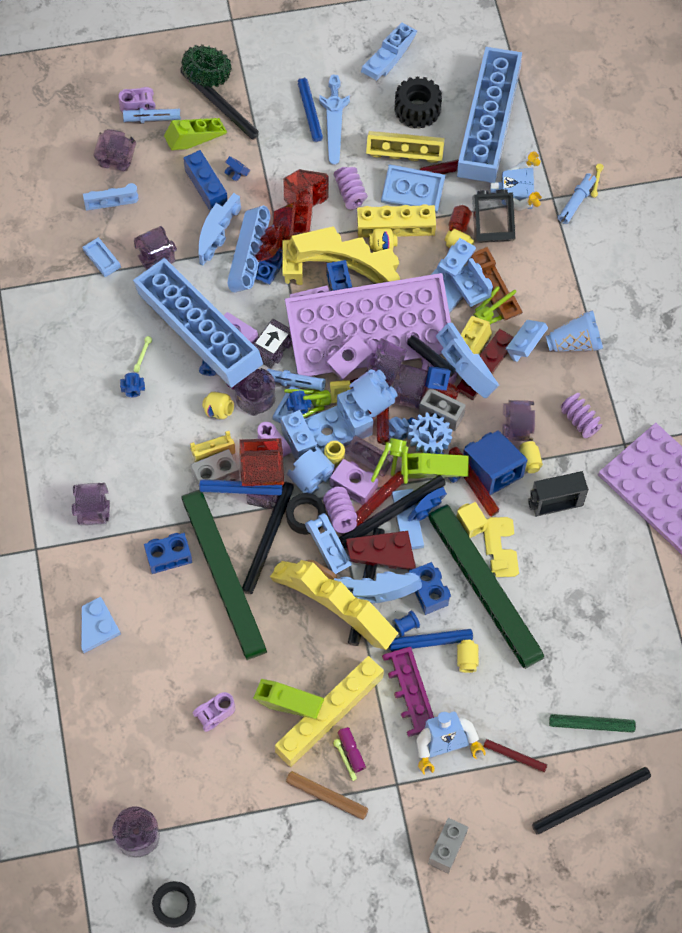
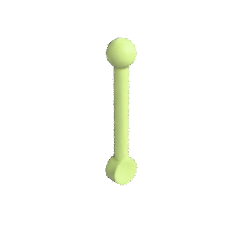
M150 336L144 339L145 344L134 367V372L138 373L147 347L152 342Z
M335 739L333 744L338 748L352 781L357 780L343 751L341 740Z

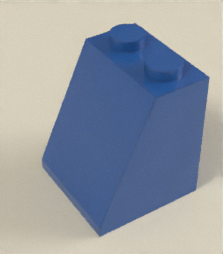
M499 430L494 433L489 432L478 442H471L465 446L463 456H469L468 467L488 496L524 477L527 458Z

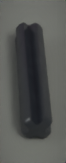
M411 335L408 338L407 345L434 367L449 369L451 371L449 378L455 374L456 369L418 337Z

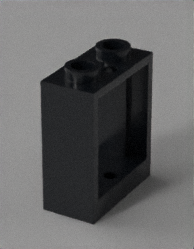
M508 189L496 190V193L490 194L488 190L477 191V194L472 196L475 243L514 241L516 235L513 192L508 193ZM506 200L508 232L480 233L479 201Z
M583 471L534 481L533 488L530 490L531 496L528 498L530 510H534L535 517L582 507L589 490Z

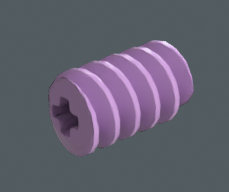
M342 167L334 172V177L336 178L335 180L346 208L353 210L360 207L368 196L365 193V188L362 186V181L359 180L360 175L357 174V168Z
M578 392L567 398L560 408H562L563 414H567L568 420H572V424L577 426V430L582 432V436L589 438L602 427V424H598L601 418L599 416L593 418L596 413L594 410L588 413L591 406L589 404L584 407L582 406L586 400L583 398L578 401L577 399L581 395Z
M344 487L330 489L324 495L323 502L332 526L338 533L349 532L357 526V514L352 506L348 492Z

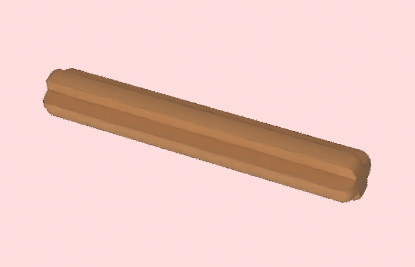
M293 771L287 776L286 782L353 816L362 820L365 819L368 813L367 807Z

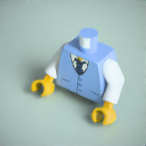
M533 151L529 153L528 160H524L520 164L504 171L501 182L490 183V193H496V190L508 189V193L513 192L514 210L516 211L526 208L532 209L533 205L539 207L541 204L539 199L542 196L539 192H534L533 168H531V165H540L539 154ZM502 200L503 205H506V200Z
M441 712L438 717L426 721L425 728L417 737L419 758L422 759L418 763V767L424 775V769L427 766L431 773L435 770L428 757L431 758L469 746V743L472 744L470 750L475 759H477L475 755L477 750H482L485 756L484 747L478 742L479 738L472 722L464 717L458 718L456 712Z

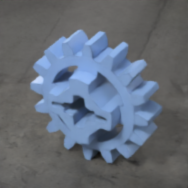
M426 413L425 417L419 414L417 420L412 419L411 425L408 428L407 439L411 440L410 446L416 445V452L423 450V453L430 452L434 454L437 451L439 454H442L443 449L447 450L452 440V429H448L450 423H443L444 417L438 419L436 413H434L433 417H430L429 413Z

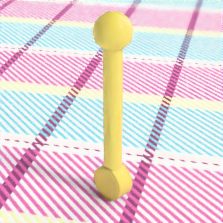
M602 164L596 165L597 180L594 183L593 191L590 193L593 198L598 196L599 177L604 168Z

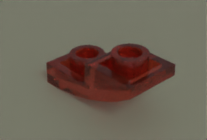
M284 224L276 227L271 225L265 230V234L260 238L263 244L255 255L258 262L273 258L284 237Z

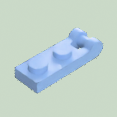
M133 183L127 184L124 188H110L104 191H91L83 194L86 211L134 204L139 200L137 186Z
M323 513L317 517L318 519L306 522L305 526L312 535L329 570L336 574L351 566L352 563L349 562V557L327 515ZM322 526L325 531L320 534L318 528Z

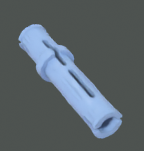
M180 108L123 110L124 122L141 121V123H145V121L180 120ZM154 114H170L167 116H153ZM134 115H150V116L134 117Z
M587 173L580 185L575 187L574 194L558 216L560 222L566 216L563 224L569 223L583 199L589 195L590 188L597 179L594 175L588 181L592 174Z
M268 368L265 372V381L281 383L282 386L293 385L323 391L326 385L324 378L294 374L288 370L277 371Z

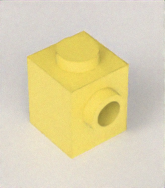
M476 502L470 505L469 503L464 504L458 509L456 517L470 538L487 530L488 521Z

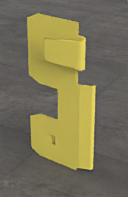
M489 517L487 519V530L484 531L486 555L493 554L494 560H490L491 571L495 573L496 577H515L519 574L517 552L512 549H502L501 537L515 534L513 519L508 517Z

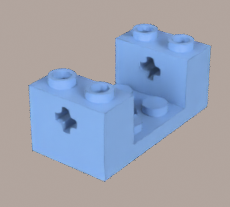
M354 388L337 395V406L304 419L300 410L281 417L282 434L289 444L296 461L310 449L315 452V447H318L324 454V448L330 441H339L343 446H347L373 434V419L369 416V411L364 412L352 395ZM324 428H330L333 432L330 435H324L321 431Z

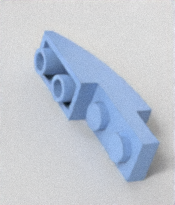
M401 23L382 42V47L362 66L361 72L376 81L382 75L386 76L403 56L417 34V30Z
M235 193L232 194L223 207L216 203L204 222L199 239V262L202 266L207 260L210 261L218 246L221 247L226 239L224 229L229 226L232 217L238 215L241 210L240 196Z
M447 323L436 335V338L444 348L441 353L469 386L483 398H487L499 386L498 382L479 354L472 353L454 324Z
M386 571L384 573H377L376 581L370 578H362L361 580H353L350 577L334 578L336 581H341L356 598L368 600L371 604L402 598L422 588L420 577L414 573L401 575Z

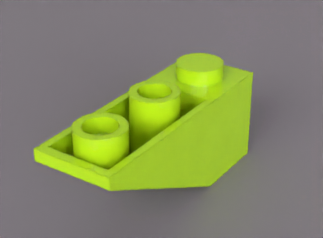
M220 118L172 120L164 134V138L171 150H184L225 135L227 131Z
M407 453L408 479L435 478L438 475H441L443 478L468 477L469 456ZM402 454V468H401V474H402V475H403V454Z
M261 679L253 697L254 700L268 709L317 719L324 701L322 697L266 679Z

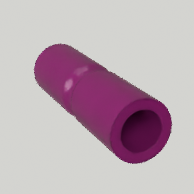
M346 727L337 732L344 750L347 752V757L354 773L364 770L366 765L357 748L350 728Z

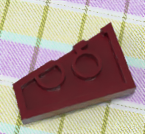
M408 531L346 539L349 562L373 566L382 565L388 566L391 569L400 568L408 571L416 568Z

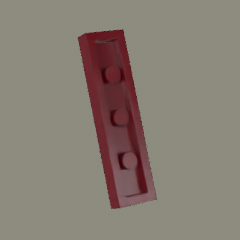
M501 329L497 331L480 354L481 359L492 374L507 355L508 351L506 348L514 338ZM463 379L456 388V391L471 400H474L478 395Z

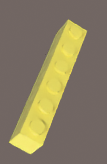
M369 656L366 657L324 698L317 719L304 717L275 744V753L291 768L383 679L384 670Z

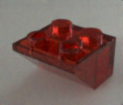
M299 169L283 178L284 200L296 216L308 212L311 207L322 204L329 198V176L326 173Z
M292 202L274 211L271 237L272 246L283 247V240H290L294 235L311 232L313 203Z
M281 438L240 439L239 463L242 486L284 485Z

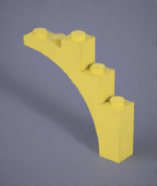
M334 226L294 235L288 244V250L295 263L307 261L331 263L346 260L348 268L364 275L375 284L400 280L399 274L395 272L399 265V260L391 248L370 253V248L365 243L363 237L342 242L341 236L337 233Z
M301 560L296 564L281 561L276 565L274 572L270 576L274 582L293 588L324 605L351 625L373 647L387 650L398 634L370 601L356 598L341 581L328 579L313 562Z

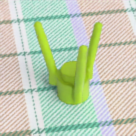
M497 286L491 292V297L484 300L475 309L473 316L489 321L490 325L502 320L501 316L492 319L494 316L493 310L511 298L517 291H511L489 308L486 305L499 290V286Z
M284 390L285 393L301 390L305 394H311L303 396V399L311 400L312 405L316 407L303 414L304 418L317 411H323L324 406L331 404V394L328 390Z
M390 438V443L386 442L384 452L373 473L371 482L375 481L390 451L389 455L393 456L391 476H394L398 457H402L403 453V479L405 484L408 483L407 453L409 447L406 446L407 441Z

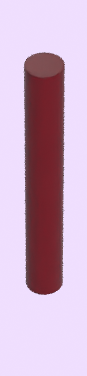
M486 739L483 745L487 749L545 773L548 764L489 739Z

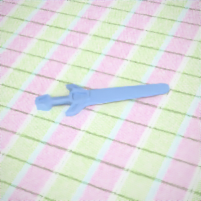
M331 75L329 80L331 97L326 99L319 95V103L326 108L329 162L337 164L340 160L342 109L350 103V95L343 99L338 97V88L341 87V82L338 75Z

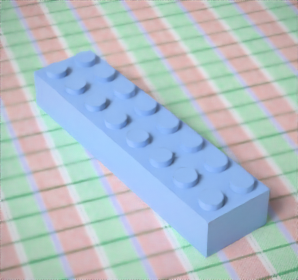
M485 47L458 161L457 177L495 183L520 74L522 52Z
M165 258L133 280L138 294L231 388L263 365L259 350Z

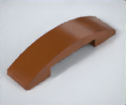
M485 247L475 251L470 258H473L475 263L481 266L485 278L490 279L493 285L492 291L499 286V290L490 300L492 305H494L506 296L509 291L495 267L496 261L489 248ZM511 296V298L495 309L504 321L523 313L514 296Z

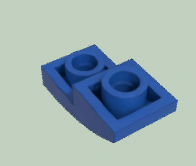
M269 245L263 259L259 261L255 279L268 285L272 283L283 265L282 249Z
M444 487L425 496L407 517L408 521L414 519L420 521L428 517L430 510L442 503L441 500L447 495Z

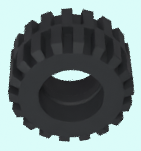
M415 76V79L410 77L407 81L404 80L401 82V85H398L395 92L394 111L401 123L405 122V125L408 127L412 125L413 128H417V126L425 128V125L430 126L432 121L436 122L438 120L442 105V91L439 90L438 84L434 85V81H428L426 77L422 79L419 76ZM420 100L425 102V104L417 105L411 101Z

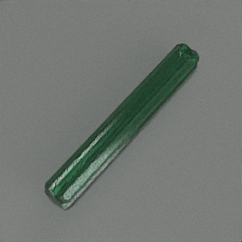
M550 714L549 726L632 733L636 730V721L632 719Z

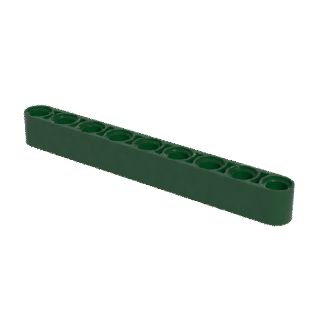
M199 489L182 495L181 498L246 660L266 654L265 643L203 492Z
M446 504L428 513V518L433 528L521 666L526 669L543 660L544 654L450 506Z

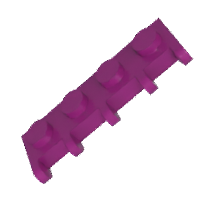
M408 647L382 655L383 661L392 660L395 671L389 672L388 677L398 678L401 691L394 693L395 698L404 697L408 711L402 712L401 717L402 719L411 718L414 729L407 731L408 737L420 734L425 728L426 721L434 718L412 648Z

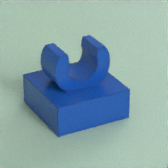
M231 156L225 162L230 166L226 168L225 174L230 175L234 171L235 174L232 179L235 181L240 179L241 174L247 176L250 172L248 167Z
M429 366L425 386L432 389L447 390L451 371L446 368Z

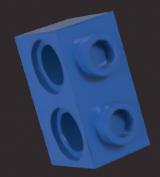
M346 260L326 264V276L330 291L352 288Z
M173 533L167 538L152 539L144 544L152 574L193 563L185 533ZM177 546L183 547V549L178 552L173 550ZM155 552L163 553L160 557L152 556Z
M430 562L408 572L416 574L420 579L422 576H429L431 578L430 581H423L421 579L422 588L414 592L425 615L448 606L451 594L448 587L443 586L441 582L442 575L438 567L435 568L433 563ZM437 594L440 598L434 600L430 598V595Z

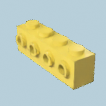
M369 131L366 154H370L372 157L389 156L392 159L404 157L412 161L425 159L427 162L437 163L442 161L444 138Z
M435 205L357 207L358 238L369 237V234H372L374 229L390 228L393 231V235H397V237L435 236Z

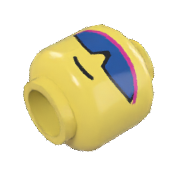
M390 228L374 229L372 234H369V248L373 249V252L389 248L393 251V248L397 247V235H393V231Z
M215 391L210 392L203 399L202 407L208 417L222 420L232 414L234 402L228 394Z

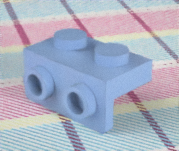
M459 238L455 245L450 247L447 256L437 266L438 274H443L444 281L449 274L453 277L458 275L475 252L476 247Z
M473 258L468 260V265L463 267L456 277L450 275L451 280L470 307L491 297L493 285L489 278H485L481 266L475 263Z
M525 321L506 348L513 361L518 362L521 356H529L548 329L545 322Z

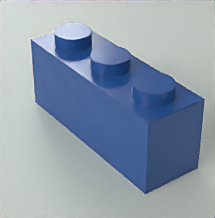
M199 150L183 157L185 171L209 211H211L216 203L223 207L228 201L227 192L202 151Z

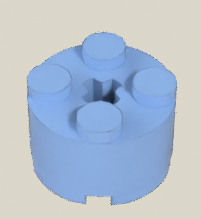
M370 369L350 384V388H354L352 395L364 412L369 410L371 412L369 416L371 417L377 416L394 404L395 398L398 396L396 390L392 386L389 387L385 381L386 377L381 370L375 371Z
M315 447V452L310 449L293 464L296 468L293 471L289 469L287 476L303 493L314 494L319 489L318 485L323 481L326 483L330 480L335 466L318 447Z

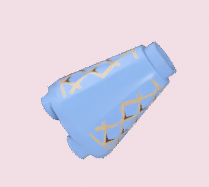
M593 310L583 313L550 332V335H546L549 351H596L603 349Z

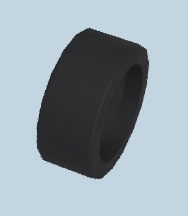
M301 493L292 497L288 502L286 518L288 525L293 531L308 535L310 533L305 524L299 523L294 518V509L301 504H310L316 507L318 516L323 513L326 514L325 505L319 497L311 493Z
M171 881L164 883L156 890L153 895L152 907L154 915L160 923L167 927L177 928L184 926L192 919L196 910L194 893L189 886L182 882ZM172 891L184 894L188 902L185 913L176 918L166 916L161 910L162 898Z

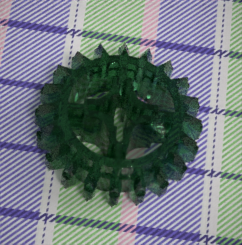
M201 44L200 47L197 45L189 47L181 61L182 72L185 73V77L190 78V82H196V85L201 84L203 87L209 86L212 88L213 85L215 87L224 85L229 79L232 70L231 60L228 59V55L223 54V50L218 51L216 47L212 48L210 45L204 46Z

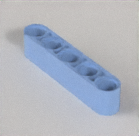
M266 206L249 209L244 214L227 282L229 289L234 293L251 289L254 285L270 221V212Z

